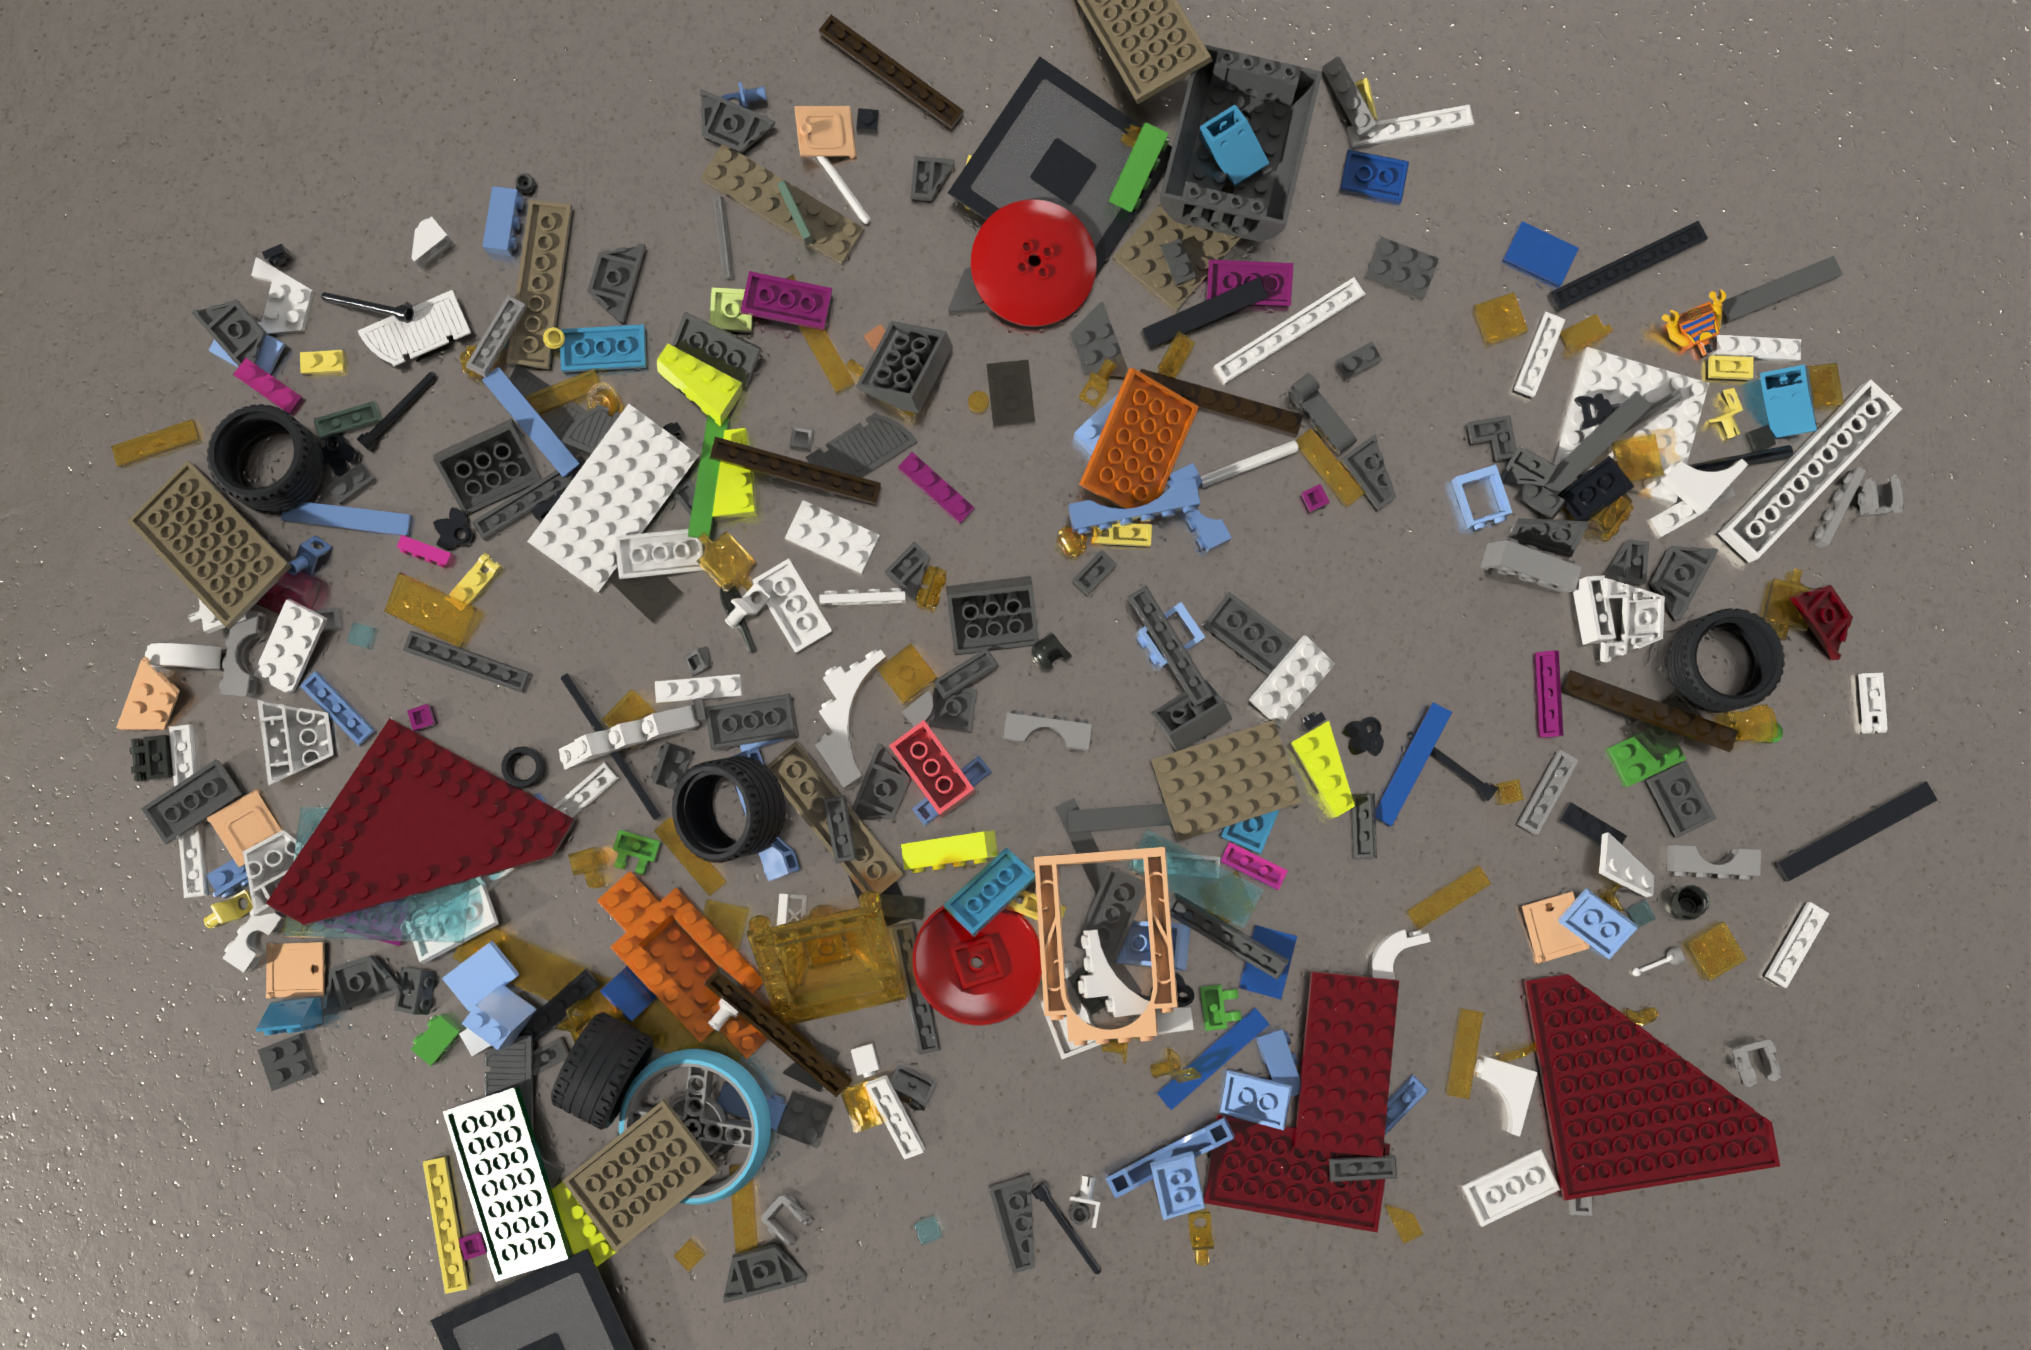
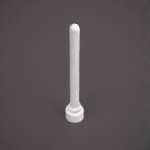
M826 156L817 157L862 222L869 224L870 217Z

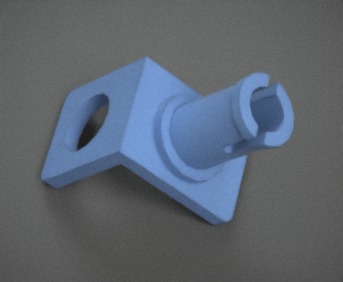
M738 82L740 92L721 96V98L728 101L735 98L739 101L740 106L747 109L749 102L767 100L764 86L746 90L743 88L742 82Z
M313 536L301 543L295 559L288 562L291 568L287 573L294 576L301 571L310 577L313 574L318 557L330 551L331 546L318 536ZM311 544H320L323 549H315Z

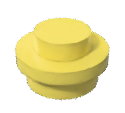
M553 327L545 331L543 341L547 347L558 349L563 345L565 336L560 329Z

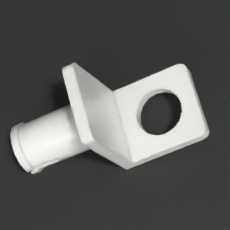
M755 583L743 598L731 600L736 607L725 618V622L730 627L736 628L745 616L756 615L771 596L759 584ZM756 591L762 595V600L758 604H755L751 598L752 594Z
M722 998L719 1001L721 1008L708 1022L717 1031L720 1030L730 1016L736 1018L739 1015V1012Z
M1082 1176L1080 1195L1077 1198L1070 1197L1069 1200L1095 1205L1091 1228H1096L1100 1202L1092 1199L1096 1179L1090 1178L1089 1186H1087L1088 1177Z

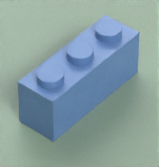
M492 186L482 246L487 253L513 256V250L517 248L516 232L520 229L521 225L519 213L524 207V198L517 189Z
M1277 1028L1257 1035L1256 1040L1270 1080L1293 1086L1291 1097L1298 1095L1300 1092L1301 1073L1298 1074L1296 1065H1298L1297 1057L1294 1052H1290L1288 1046L1291 1044L1288 1032Z
M725 1081L717 1102L724 1111L750 1120L743 1099L728 1081ZM764 1094L769 1107L771 1129L777 1130L788 1103L784 1102V1097L777 1094H772V1096Z

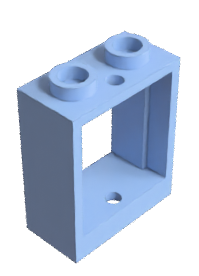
M1496 465L1457 476L1451 481L1467 529L1474 527L1475 530L1486 527L1487 523L1494 521L1495 524L1506 521L1507 516L1513 513ZM1489 478L1500 512L1473 520L1462 486Z
M1182 602L1164 613L1167 619L1176 614L1192 637L1191 641L1183 645L1186 651L1204 640L1205 636ZM1144 626L1138 631L1139 636L1137 639L1143 648L1147 646L1151 652L1149 657L1155 666L1159 664L1162 668L1168 663L1147 634L1148 630Z

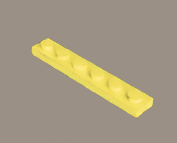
M447 1156L423 1161L445 1294L467 1290L469 1283L465 1260L459 1243L461 1237Z

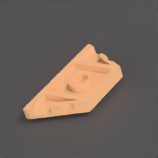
M147 657L141 659L116 727L117 729L164 730L168 725L180 690L173 683H170L161 671L157 672L149 664L150 660Z

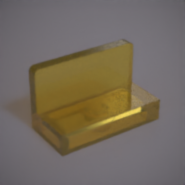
M1594 314L1562 330L1560 337L1571 355L1607 337L1613 332L1610 324L1603 326L1598 315Z

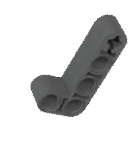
M1307 373L1291 385L1288 393L1331 448L1340 455L1357 442V439L1318 391L1320 386L1315 377Z

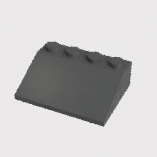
M891 321L857 383V389L900 410L919 413L953 349L947 331Z
M513 418L435 453L433 459L465 515L541 480V476Z
M1031 576L946 586L955 655L980 652L986 648L988 650L1029 646L1039 641Z

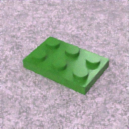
M1656 725L1607 748L1626 787L1686 760L1673 732Z

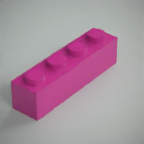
M401 535L397 544L400 552L408 554V552L412 553V556L418 559L423 557L425 558L424 561L429 563L434 561L443 568L445 566L450 567L454 554L403 535Z

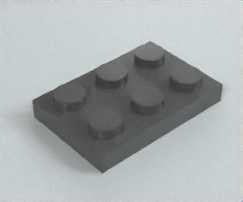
M1380 236L1365 277L1424 299L1439 258Z
M1683 761L1646 780L1676 838L1717 819L1687 761Z

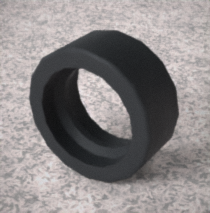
M525 746L516 747L509 750L504 756L501 763V771L505 780L511 785L521 788L531 787L543 778L545 761L542 755L534 749ZM526 754L534 759L536 770L530 778L520 780L512 774L511 764L515 757Z

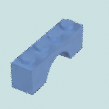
M1194 463L1171 473L1168 485L1171 487L1174 482L1195 478L1198 489L1203 481ZM1198 508L1194 512L1187 513L1189 517L1187 519L1188 525L1191 530L1195 529L1199 536L1196 538L1201 549L1205 548L1207 553L1230 542L1232 539L1222 519L1207 518L1200 513Z

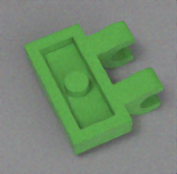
M619 830L613 847V851L618 852L614 867L625 870L628 855L637 857L639 860L635 873L645 876L649 861L656 862L661 842Z
M1221 984L1200 987L1205 1031L1227 1029V1022L1242 1020L1240 1010L1225 1012L1224 1000L1239 998L1238 989L1222 991Z

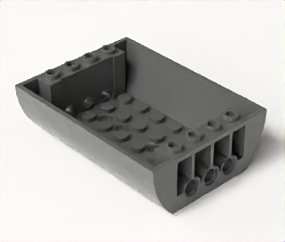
M1204 44L1211 55L1212 62L1190 74L1160 194L1161 205L1164 211L1177 223L1258 242L1271 239L1280 234L1287 223L1322 71ZM1233 105H1236L1242 114L1250 115L1251 119L1248 123L1269 161L1268 166L1236 186L1232 184L1199 139L1200 126ZM1228 188L1232 190L1233 194L1222 192V190Z

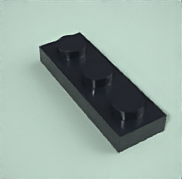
M1572 802L1567 804L1558 820L1601 846L1602 834L1607 832L1621 844H1623L1627 837L1624 833Z

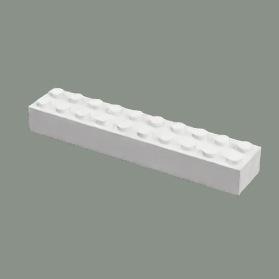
M1871 379L1860 385L1718 534L1747 562L1750 563L1757 560L1902 408Z

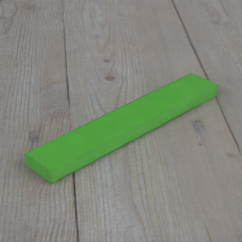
M708 414L688 537L706 540L710 538L720 462L709 458L715 437L723 439L724 430H728L729 417L725 419L720 427Z

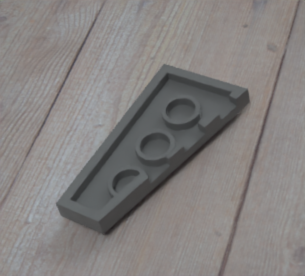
M1031 1174L988 1187L1013 1274L1034 1268Z

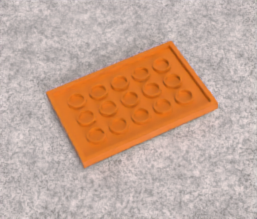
M1129 368L1079 485L1122 509L1140 507L1158 499L1162 495L1199 406L1138 370Z

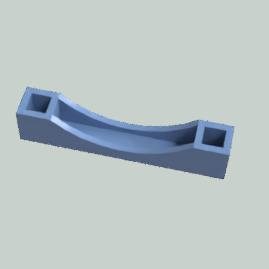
M1194 478L1174 482L1158 499L1140 507L1117 509L1086 500L1069 504L1068 511L1073 533L1078 532L1079 535L1090 533L1091 529L1095 528L1100 530L1110 529L1114 524L1120 523L1121 526L1131 525L1133 520L1141 519L1142 522L1153 520L1154 516L1158 515L1163 517L1174 516L1177 511L1183 510L1184 513L1194 512L1200 505V498Z
M758 748L734 755L752 757L764 764ZM735 785L736 792L738 793L742 804L743 812L746 815V806L743 800V796L740 793L738 787ZM779 837L776 838V841L769 848L758 853L768 881L800 870L794 850Z
M1224 1116L1106 1177L1107 1183L1116 1199L1153 1179L1150 1163L1193 1151L1194 1157H1197L1234 1139L1235 1135Z

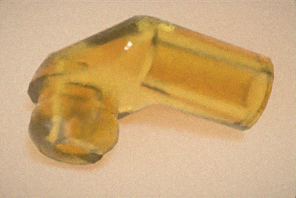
M1649 1007L1640 1012L1627 1008L1624 1015L1634 1023L1644 1026L1656 1020L1658 1011L1654 1007Z

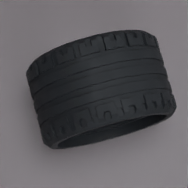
M264 404L244 406L242 409H237L232 414L227 415L212 433L211 440L208 443L209 448H207L210 474L222 490L247 507L269 514H279L283 511L288 512L290 509H295L300 504H304L317 490L316 488L323 477V450L320 448L321 445L312 432L286 411L272 405L265 406ZM275 431L289 433L293 441L294 454L292 463L284 476L266 487H245L240 478L239 466L247 446L254 439L265 433Z
M1733 608L1718 610L1689 622L1687 626H1684L1677 633L1676 639L1672 641L1669 649V675L1673 685L1675 684L1676 686L1675 689L1681 694L1683 699H1687V702L1694 705V707L1710 712H1729L1750 707L1765 700V697L1770 696L1773 690L1777 688V683H1780L1784 672L1783 667L1785 666L1784 648L1781 645L1780 637L1776 634V630L1764 618L1759 617L1758 614L1738 608L1734 610ZM1711 628H1725L1739 634L1752 651L1754 658L1752 678L1743 691L1737 695H1728L1713 689L1705 682L1699 672L1697 665L1698 645Z
M734 756L694 765L686 771V774H683L674 790L672 818L676 832L684 846L692 854L702 858L704 861L722 863L763 852L776 841L780 831L783 829L786 802L781 784L771 769H768L765 764L752 757ZM722 776L731 780L738 787L746 806V825L738 841L732 840L721 831L713 813V790Z
M605 1012L595 1015L578 1037L557 1076L551 1092L552 1104L569 1114L572 1113L573 1116L583 1119L584 1122L592 1124L600 1130L608 1128L620 1113L628 1088L647 1064L653 1049L652 1037L641 1033L636 1028H631L630 1025L622 1023Z

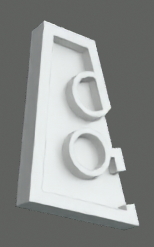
M1609 832L1602 834L1599 874L1645 897L1653 896L1655 876Z

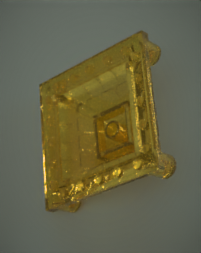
M875 891L863 892L859 896V907L852 910L840 911L829 905H820L806 913L799 921L781 924L776 927H771V920L763 915H757L750 919L747 937L773 1012L788 1025L907 999L902 973L898 968L879 893Z

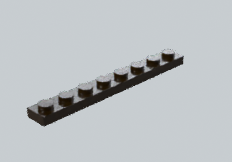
M832 14L819 29V34L950 129L954 127L964 114L963 109Z
M1145 369L1140 370L1144 375L1199 406V409L1296 437L1298 435L1303 418L1302 414Z
M719 437L714 439L709 458L874 505L877 502L881 483Z
M1573 670L1568 672L1562 689L1563 692L1727 752L1732 751L1738 734V730Z
M721 966L706 979L704 985L736 1009L739 1015L835 1097L850 1085L852 1081L850 1077Z

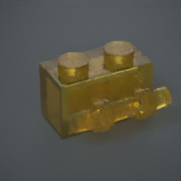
M1625 493L1588 520V528L1604 533L1602 538L1606 541H1609L1612 536H1616L1619 532V527L1624 521L1629 519L1630 513L1634 509L1633 505H1631L1632 500Z
M592 847L568 854L573 876H585L586 883L590 888H601L604 886L605 880L602 876H599L598 871L608 869L607 863H609V858L606 851L599 847Z
M867 1082L846 1088L841 1092L854 1133L882 1124L879 1116L880 1113L865 1087Z

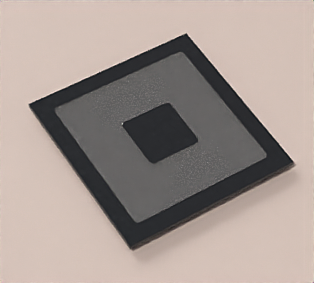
M1039 56L947 194L986 220L1000 208L1021 200H1044L1064 207L1083 223L1091 236L1096 252L1097 274L1167 169L1172 146L1168 144L1165 151H1160L1157 158L1161 160L1155 171L1151 170L1148 176L1151 181L1147 190L1142 189L1139 197L1142 198V201L1137 210L1133 209L1130 213L1108 202L1142 126Z
M588 1248L573 1254L567 1260L549 1265L430 1320L443 1350H634Z

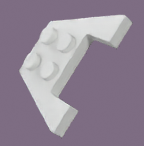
M256 258L251 276L256 279L272 282L262 321L258 323L268 335L304 332L315 292L268 263Z
M1603 578L1602 597L1623 598L1621 640L1601 642L1600 661L1609 662L1612 658L1619 655H1626L1631 650L1640 649L1663 639L1665 596L1612 579Z

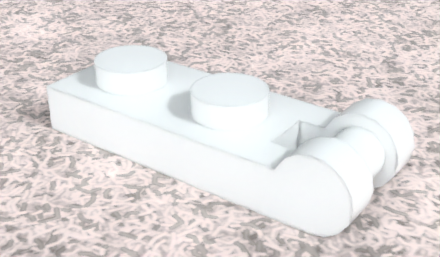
M1883 673L1858 674L1862 715L1861 731L1863 734H1870L1872 731L1886 733L1888 726ZM1872 716H1877L1876 723H1872Z

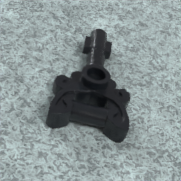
M1601 393L1596 394L1593 398L1588 396L1576 397L1574 401L1582 408L1584 419L1580 424V431L1587 430L1596 424L1599 426L1622 403L1611 405L1609 400L1604 399ZM1590 405L1595 409V418H1592Z

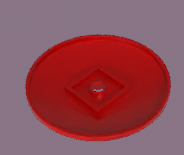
M1034 199L1008 204L993 213L976 235L970 262L975 288L984 303L1003 319L1018 325L1032 327L1054 324L1074 313L1090 293L1095 280L1097 265L1094 244L1083 223L1074 214L1060 205ZM1031 256H1037L1040 259V265L1036 267L1031 266L1028 259Z
M943 905L928 917L915 940L912 965L918 988L935 1010L955 1022L972 1026H985L1005 1021L1016 1015L1029 1003L1039 986L1042 976L1040 941L1028 920L1018 912L1004 909L976 936H973ZM979 958L983 966L981 968H974L971 965V960Z

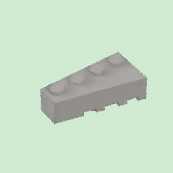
M1512 538L1487 544L1480 568L1486 570L1493 567L1498 568V573L1518 574L1520 575V580L1536 582L1538 580V585L1564 593L1576 590L1582 567L1575 565V561L1566 558L1561 560L1556 558V554L1551 552H1539L1537 547L1520 545L1518 540Z

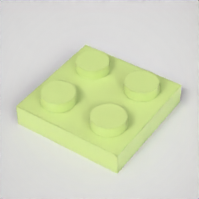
M712 288L709 323L727 332L752 333L753 316L741 314L745 289Z

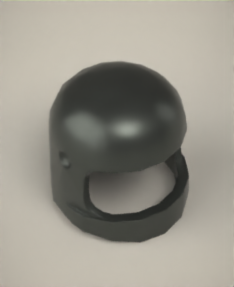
M1053 632L1036 642L1031 649L1034 661L1044 670L1053 669L1052 663L1059 658H1064L1066 661L1072 658L1070 652L1059 642Z
M1695 885L1682 887L1673 897L1672 901L1674 913L1679 918L1687 921L1700 917L1710 905L1709 895Z

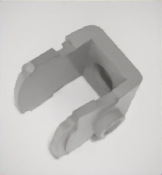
M1897 475L1890 477V481L1887 484L1876 485L1875 480L1870 477L1863 486H1858L1857 502L1860 508V516L1902 512L1904 508L1901 480Z
M1771 1040L1754 1042L1733 1048L1735 1066L1740 1072L1741 1079L1746 1087L1757 1085V1077L1751 1066L1747 1051L1759 1049L1764 1063L1765 1074L1770 1081H1778L1782 1078L1781 1074L1783 1073L1779 1061H1776L1775 1058L1777 1050Z
M790 1194L779 1196L762 1215L761 1220L768 1226V1231L774 1237H780L788 1245H794L797 1240L787 1229L778 1223L774 1218L785 1205L804 1225L811 1226L814 1221L812 1216L798 1205V1200Z

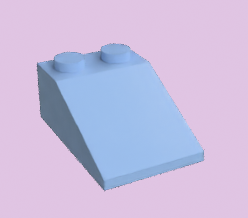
M1117 395L1093 414L1074 433V439L1090 455L1094 451Z
M1132 922L1116 963L1152 968L1148 922ZM1171 923L1175 970L1186 971L1191 928L1183 924Z

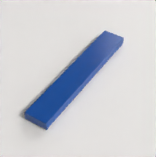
M1432 702L1375 809L1376 818L1390 826L1393 825L1452 714L1448 709Z
M1254 1007L1242 1020H1239L1157 1092L1158 1096L1172 1110L1270 1024Z

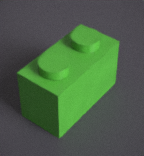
M446 1014L435 1015L428 1022L429 1028L425 1033L421 1032L413 1041L415 1045L411 1050L430 1066L436 1065L460 1037L459 1033L464 1031L461 1026Z

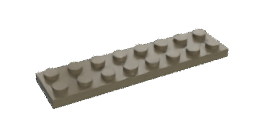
M722 144L701 175V179L803 241L777 186V183L784 179L738 151ZM784 180L812 236L813 241L809 245L843 265L865 231L864 228Z
M529 199L515 299L526 303L528 308L509 338L506 359L508 365L550 369L552 349L545 345L543 335L547 329L556 328L573 209L571 204Z
M795 741L770 762L767 767L777 777L786 798L834 856L823 799L842 795L800 743ZM847 803L858 859L839 864L866 898L873 902L905 874Z

